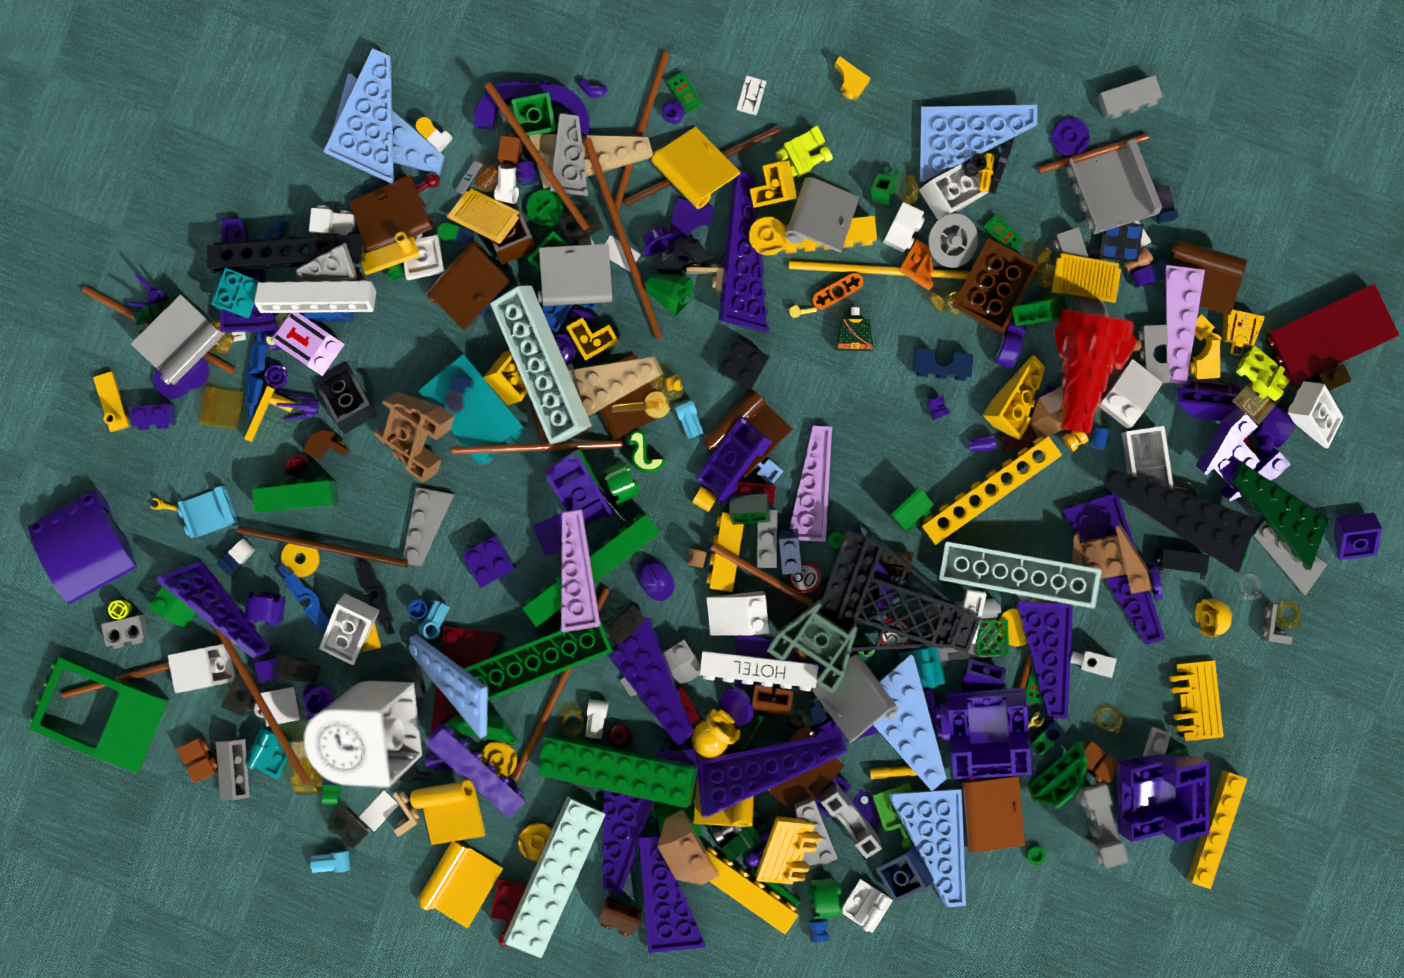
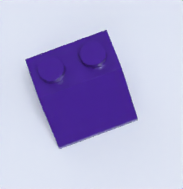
M1374 512L1336 517L1334 536L1339 560L1377 555L1382 527Z

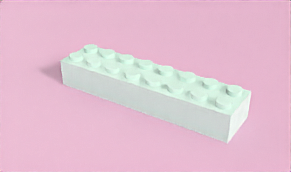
M518 286L490 303L549 443L564 442L591 427L590 420L532 286Z
M946 542L939 580L1095 608L1102 570Z
M570 796L566 797L503 938L507 945L542 958L606 815L602 810Z

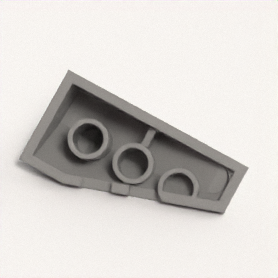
M685 639L663 652L675 680V685L689 682L700 675L701 664ZM625 677L620 679L629 696L637 695V692Z

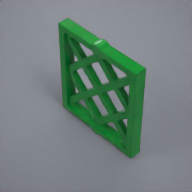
M1008 620L980 621L979 628L983 633L979 636L978 629L976 637L977 656L1009 655ZM999 622L1003 623L1000 629H998L994 624ZM982 623L990 624L986 630L981 626ZM991 627L997 631L993 636L987 632ZM1004 627L1006 636L1001 632ZM985 633L990 637L987 643L981 639ZM999 633L1004 637L1000 643L995 639ZM992 640L997 644L994 649L988 646ZM1005 640H1006V648H1004V647L1001 645ZM979 641H980L982 644H984V646H983L981 649H980ZM987 647L991 652L983 654L982 651ZM999 647L1004 650L1003 653H996L995 651Z

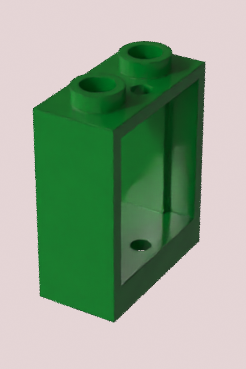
M1065 296L1012 307L1015 326L1059 318L1061 309L1067 310Z

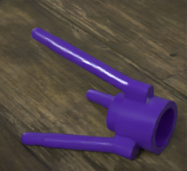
M135 274V277L149 289L150 292L147 295L149 302L130 301L129 305L149 306L153 303L169 299L161 289L156 290L140 275Z
M279 388L276 389L279 393L306 400L302 401V404L276 403L278 407L301 408V412H305V414L285 417L284 421L313 418V415H318L319 402L314 400V397L304 396Z
M432 750L431 753H426L425 761L427 768L454 770L449 765H443L445 761Z

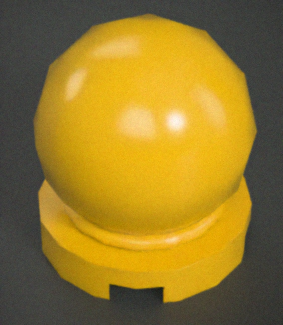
M713 709L706 716V720L698 723L693 729L694 733L691 735L692 747L698 754L704 757H716L724 752L728 744H733L738 740L740 730L735 729L733 725L735 721L729 714L723 710L717 712Z

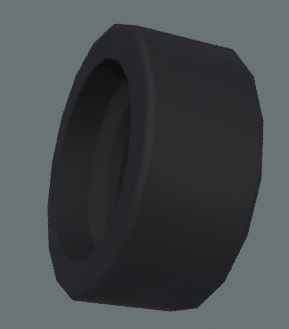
M413 663L402 666L403 682L414 683L416 700L425 698V682L419 664Z

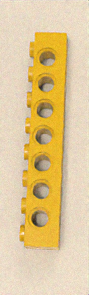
M1040 436L1033 441L1034 446L1030 449L1025 447L1017 453L1018 457L1013 461L1009 458L1002 463L1003 468L999 471L992 470L986 475L987 479L982 483L978 480L970 486L971 490L966 494L961 492L954 497L955 502L951 505L946 503L938 509L940 511L935 516L930 514L923 519L924 524L921 526L935 545L1062 456L1050 437L1046 436L1044 438ZM1035 450L1042 452V458L1039 461L1033 459L1032 454ZM1020 461H1024L1027 465L1024 472L1017 470V463ZM1004 472L1009 473L1011 476V480L1008 483L1001 481V475ZM989 483L995 486V491L991 495L985 492V486ZM972 495L979 497V503L975 506L969 503V498ZM956 506H961L964 510L963 515L960 517H956L953 513ZM941 517H946L948 520V525L945 528H940L937 524L938 519Z

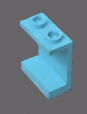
M219 486L211 492L178 502L179 507H177L180 517L184 518L186 524L184 525V530L188 536L190 535V538H197L238 523L226 486Z

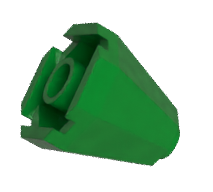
M654 273L651 277H647L644 286L646 287V292L666 310L675 316H679L686 308L687 304L684 303L686 298L690 299L692 295L694 281L684 275Z

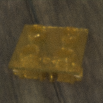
M205 387L199 424L237 430L243 393Z

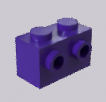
M173 405L130 406L131 426L138 427V430H149L150 426H157V429H168L169 425H176L175 406Z
M968 659L962 673L961 688L972 691L1002 690L1005 683L1006 669Z
M690 744L680 745L679 749H672V746L660 748L661 751L655 753V757L697 766L698 755Z

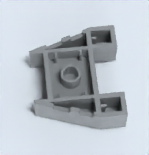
M1101 783L1082 788L1075 800L1084 807L1087 818L1091 819L1090 831L1093 837L1088 838L1087 842L1093 850L1098 864H1101L1104 868H1109L1127 863L1128 858L1125 847L1118 838L1109 805H1112L1107 785Z

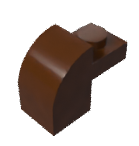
M319 431L308 439L302 451L323 461L329 448L346 457L350 449L346 448L347 444L339 439L334 441L337 436L336 433Z

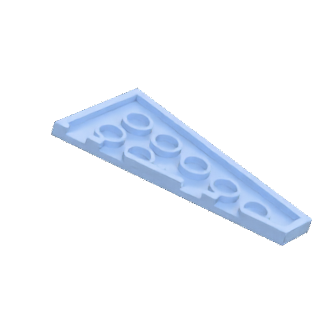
M418 635L411 636L410 654L480 738L486 736L487 686Z

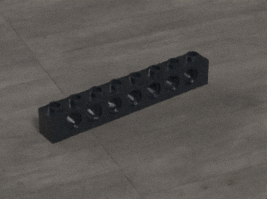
M349 232L347 235L332 233L325 237L320 235H310L309 238L293 236L286 240L281 238H272L271 241L254 239L247 243L243 241H233L232 244L216 242L213 245L207 246L208 269L212 273H223L224 268L236 272L299 267L345 242L348 244L352 263L366 262L365 239L358 232ZM323 246H329L326 252H321ZM305 247H310L307 253L302 254V250ZM285 249H291L289 254L283 255ZM271 250V254L264 257V252ZM252 251V255L249 258H244L247 252ZM228 253H233L230 259L225 260Z

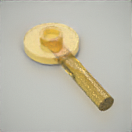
M655 391L647 395L644 402L611 405V412L645 410L653 418H662L668 414L671 405L666 394Z

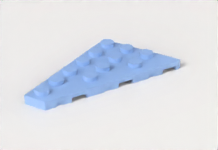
M372 48L323 152L392 184L394 181L391 57Z
M349 73L333 130L358 80ZM392 110L393 163L440 175L445 157Z
M1037 105L921 107L920 182H926L970 160L973 155L981 154L1037 126Z
M910 654L879 681L898 706L897 715L891 720L880 718L873 725L930 790L933 791L947 778L914 657Z
M962 789L889 794V798L913 845L934 878L933 884L946 907L966 906Z

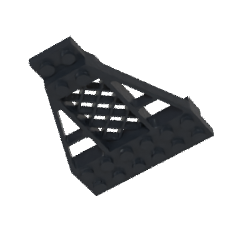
M846 530L821 598L822 605L818 610L819 613L847 631L857 621L880 629L875 644L852 645L851 651L937 647L952 648L968 654L981 621V616L963 611L955 602L884 542ZM883 549L904 565L897 582L874 575ZM906 571H911L936 594L932 595L903 585L902 582ZM880 586L884 595L873 599L870 590ZM883 586L892 588L894 590L886 593ZM868 592L871 601L863 604L866 594ZM898 592L902 601L892 605L888 597ZM901 592H904V593H907V594H910V595H913V596L904 599L903 596H902V594H901ZM886 598L890 607L879 611L876 602ZM917 598L921 607L910 611L906 603ZM919 598H922V599H925V600H928V601H931V602H929V603H927V604H925V605H922V603H921V601H920ZM874 604L877 613L867 617L863 609ZM904 604L908 613L897 617L894 609ZM935 604L939 613L928 617L925 609ZM892 610L895 619L885 623L882 614ZM923 610L926 619L916 623L912 615ZM879 616L881 621L875 620L874 618ZM910 616L914 625L903 629L900 621ZM934 619H936V622H935V625H934V628H933L931 621L934 620ZM898 622L900 628L893 626L892 624ZM929 622L932 631L922 635L918 627ZM916 628L919 634L911 632V630ZM884 631L917 641L880 644Z

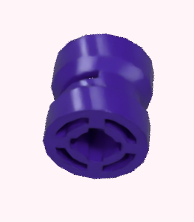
M944 396L926 402L927 408L931 410L930 416L932 420L950 414L949 409L944 404Z

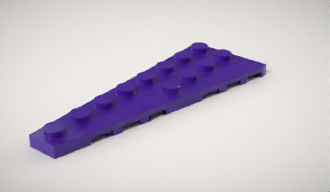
M740 172V175L733 179L718 320L765 333L769 332V327H767L766 323L768 311L765 309L764 303L766 291L762 284V276H764L762 254L757 253L749 242L750 228L756 221V218H758V212L753 207L750 189L755 188L754 176Z
M1115 494L1062 510L1074 532H1079L1081 542L1116 535V525L1120 523L1134 545L1120 499ZM1127 574L1104 578L1145 645L1164 640L1165 637L1150 591L1132 594Z
M837 732L698 760L701 816L703 818L710 817L847 753L845 733Z

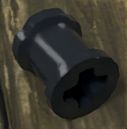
M981 154L973 155L970 161H966L962 165L964 174L967 177H975L978 171L984 170L987 166L985 157Z

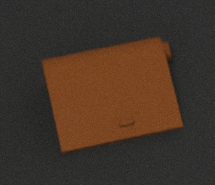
M1019 776L983 781L977 780V778H967L965 781H962L968 852H984L1025 846Z

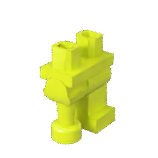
M818 126L784 143L783 148L775 153L778 162L787 159L790 161L792 175L798 178L809 173L813 166L822 160L825 162L833 160L827 146L821 148L819 154L813 156L809 154V152L823 146L825 143V139Z
M1255 345L1243 355L1238 364L1239 367L1235 371L1240 376L1246 375L1253 382L1252 389L1254 392L1260 393L1259 397L1261 399L1268 396L1274 401L1278 400L1284 392L1282 389L1290 381L1283 375L1285 368L1282 366L1278 367L1276 362Z

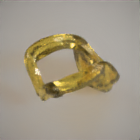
M212 322L211 324L220 331V323ZM224 333L217 347L213 346L209 351L225 355L231 348L235 336L233 333Z

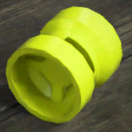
M116 600L108 608V613L113 619H126L133 612V606L127 600Z

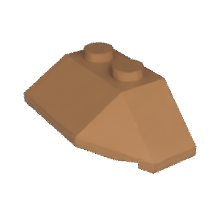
M1062 387L1038 398L1029 423L1036 439L1040 436L1045 438L1062 430L1060 428L1063 415L1061 403L1064 391ZM1098 405L1096 406L1095 413L1101 410Z
M681 809L667 816L658 842V848L675 879L703 885L719 877L720 875L684 810Z

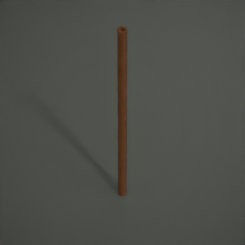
M778 125L721 153L728 158L780 133V128ZM665 179L623 200L626 206H629L672 185V183Z
M238 526L237 533L402 567L408 566V560L243 526Z

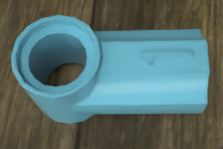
M692 398L674 404L688 439L703 434Z
M434 600L424 621L418 626L419 634L428 639L436 638L440 633V626L450 607ZM431 625V633L426 634V627Z
M349 850L334 851L331 854L312 855L310 861L312 873L326 871L345 872L351 870Z

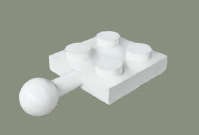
M422 234L415 236L420 256L403 262L406 279L411 280L443 273L445 270L438 235L424 238Z

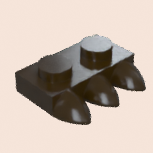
M883 549L879 561L885 566L892 580L896 576L897 571H899L900 576L904 565ZM893 550L912 566L913 552ZM906 571L903 582L908 579L911 571Z

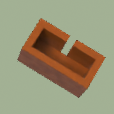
M506 134V136H501L498 160L501 164L508 163L516 167V164L522 163L524 145L517 135Z
M755 685L752 701L753 710L790 716L794 691L776 689L774 698L772 697V688Z
M202 737L176 749L184 765L189 764L190 767L186 769L194 784L218 772L217 759L211 756L209 752L210 745Z
M1087 740L1083 745L1087 757V769L1093 772L1092 777L1100 783L1103 780L1109 783L1117 773L1118 761L1109 754H1106L1104 750L1092 741Z

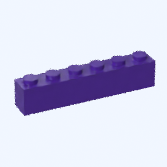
M440 722L424 738L426 746L465 780L471 781L475 789L510 818L526 802L523 797L524 792L517 785L513 787L510 784V779L502 773L500 775L496 772L497 768L490 761L486 763L479 751L476 749L474 751L468 747L469 743L463 737L459 739L454 735L456 732L449 725L444 726Z

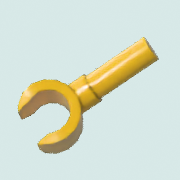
M152 499L158 502V506H150L151 509L178 511L177 507L179 506L164 503L162 499Z

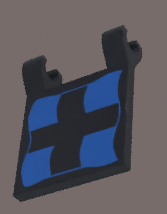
M1128 223L1103 231L1100 250L1087 248L1089 258L1138 263L1144 224Z

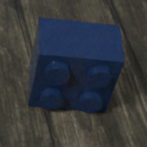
M915 846L883 861L876 868L895 903L926 889L934 881Z

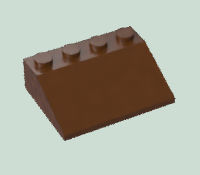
M987 238L952 307L985 328L1001 335L1006 330L1013 316L1012 307L1018 306L1039 264Z

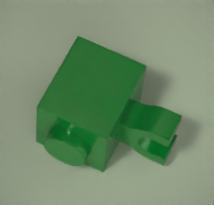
M885 167L884 175L878 173L873 182L871 196L872 201L890 206L897 191L896 180L899 176V170H895L893 175H888L889 167Z

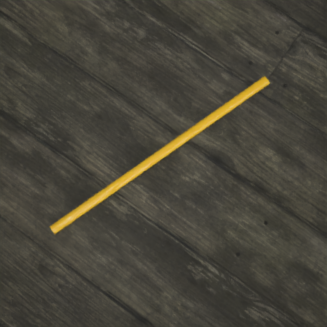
M789 261V269L904 275L898 271L900 267ZM933 269L931 277L966 279L970 272Z

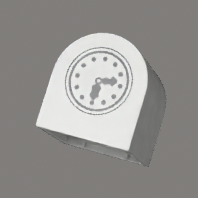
M360 682L348 689L315 716L306 729L304 740L307 756L314 768L325 778L339 784L390 787L422 756L414 683Z

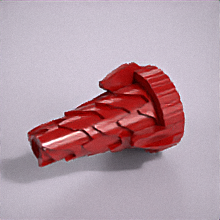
M1061 309L1059 323L1055 326L1054 330L1059 359H1064L1062 373H1064L1062 389L1064 393L1061 403V409L1063 410L1061 429L1091 433L1096 406L1101 401L1102 392L1106 390L1109 374H1112L1113 368L1122 369L1136 345L1137 340L1132 334L1134 327L1132 321Z

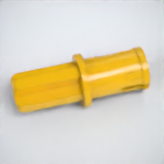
M990 153L983 154L987 166L984 170L978 172L980 174L978 188L981 192L989 190L991 176L994 175L993 163L995 155Z

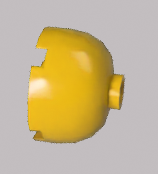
M1216 598L1201 600L1202 602L1198 603L1195 609L1196 623L1200 621V632L1209 638L1224 634L1230 628L1232 622V612L1228 605Z

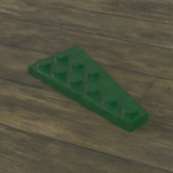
M1244 463L1238 464L1231 481L1245 498H1249L1253 502L1255 510L1258 513H1262L1266 518L1265 522L1283 543H1287L1292 549L1291 553L1295 558L1298 557L1301 560L1304 569L1311 570L1329 519Z

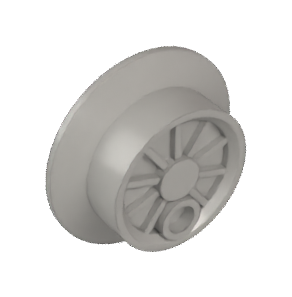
M957 213L947 214L939 218L929 233L928 245L930 253L939 264L945 267L954 268L967 263L973 257L978 245V233L973 222L968 217Z

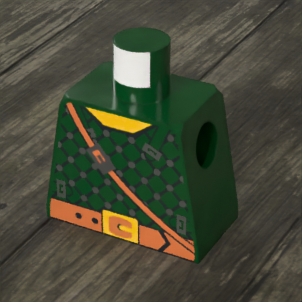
M849 308V318H842L840 322L836 351H873L874 346L869 319H861V308Z

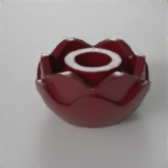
M299 454L288 457L285 462L286 473L297 476L299 473L304 472L308 464L305 457Z
M623 724L613 725L607 734L609 743L617 748L625 747L632 738L629 727Z

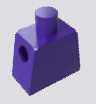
M1275 406L1259 425L1256 423L1257 428L1255 429L1254 436L1263 441L1261 444L1263 451L1271 452L1273 446L1279 448L1287 441L1296 424H1294L1288 412Z

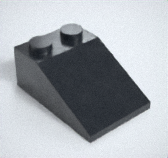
M348 363L314 382L335 423L343 434L377 416L370 400Z

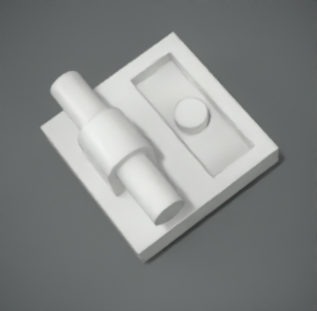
M860 878L842 906L843 914L861 925L865 931L873 933L893 899Z

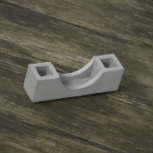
M836 782L820 793L823 806L832 817L835 816L842 822L851 835L855 846L866 859L882 849L878 834Z

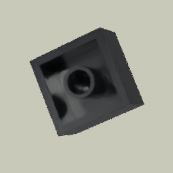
M736 338L717 373L750 392L770 356Z

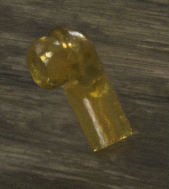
M910 175L907 177L910 194H905L904 196L906 204H914L917 201L919 192L916 176Z

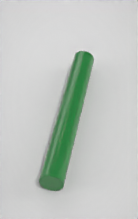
M751 867L750 872L755 875L758 867ZM764 882L794 906L799 903L800 900L780 884Z

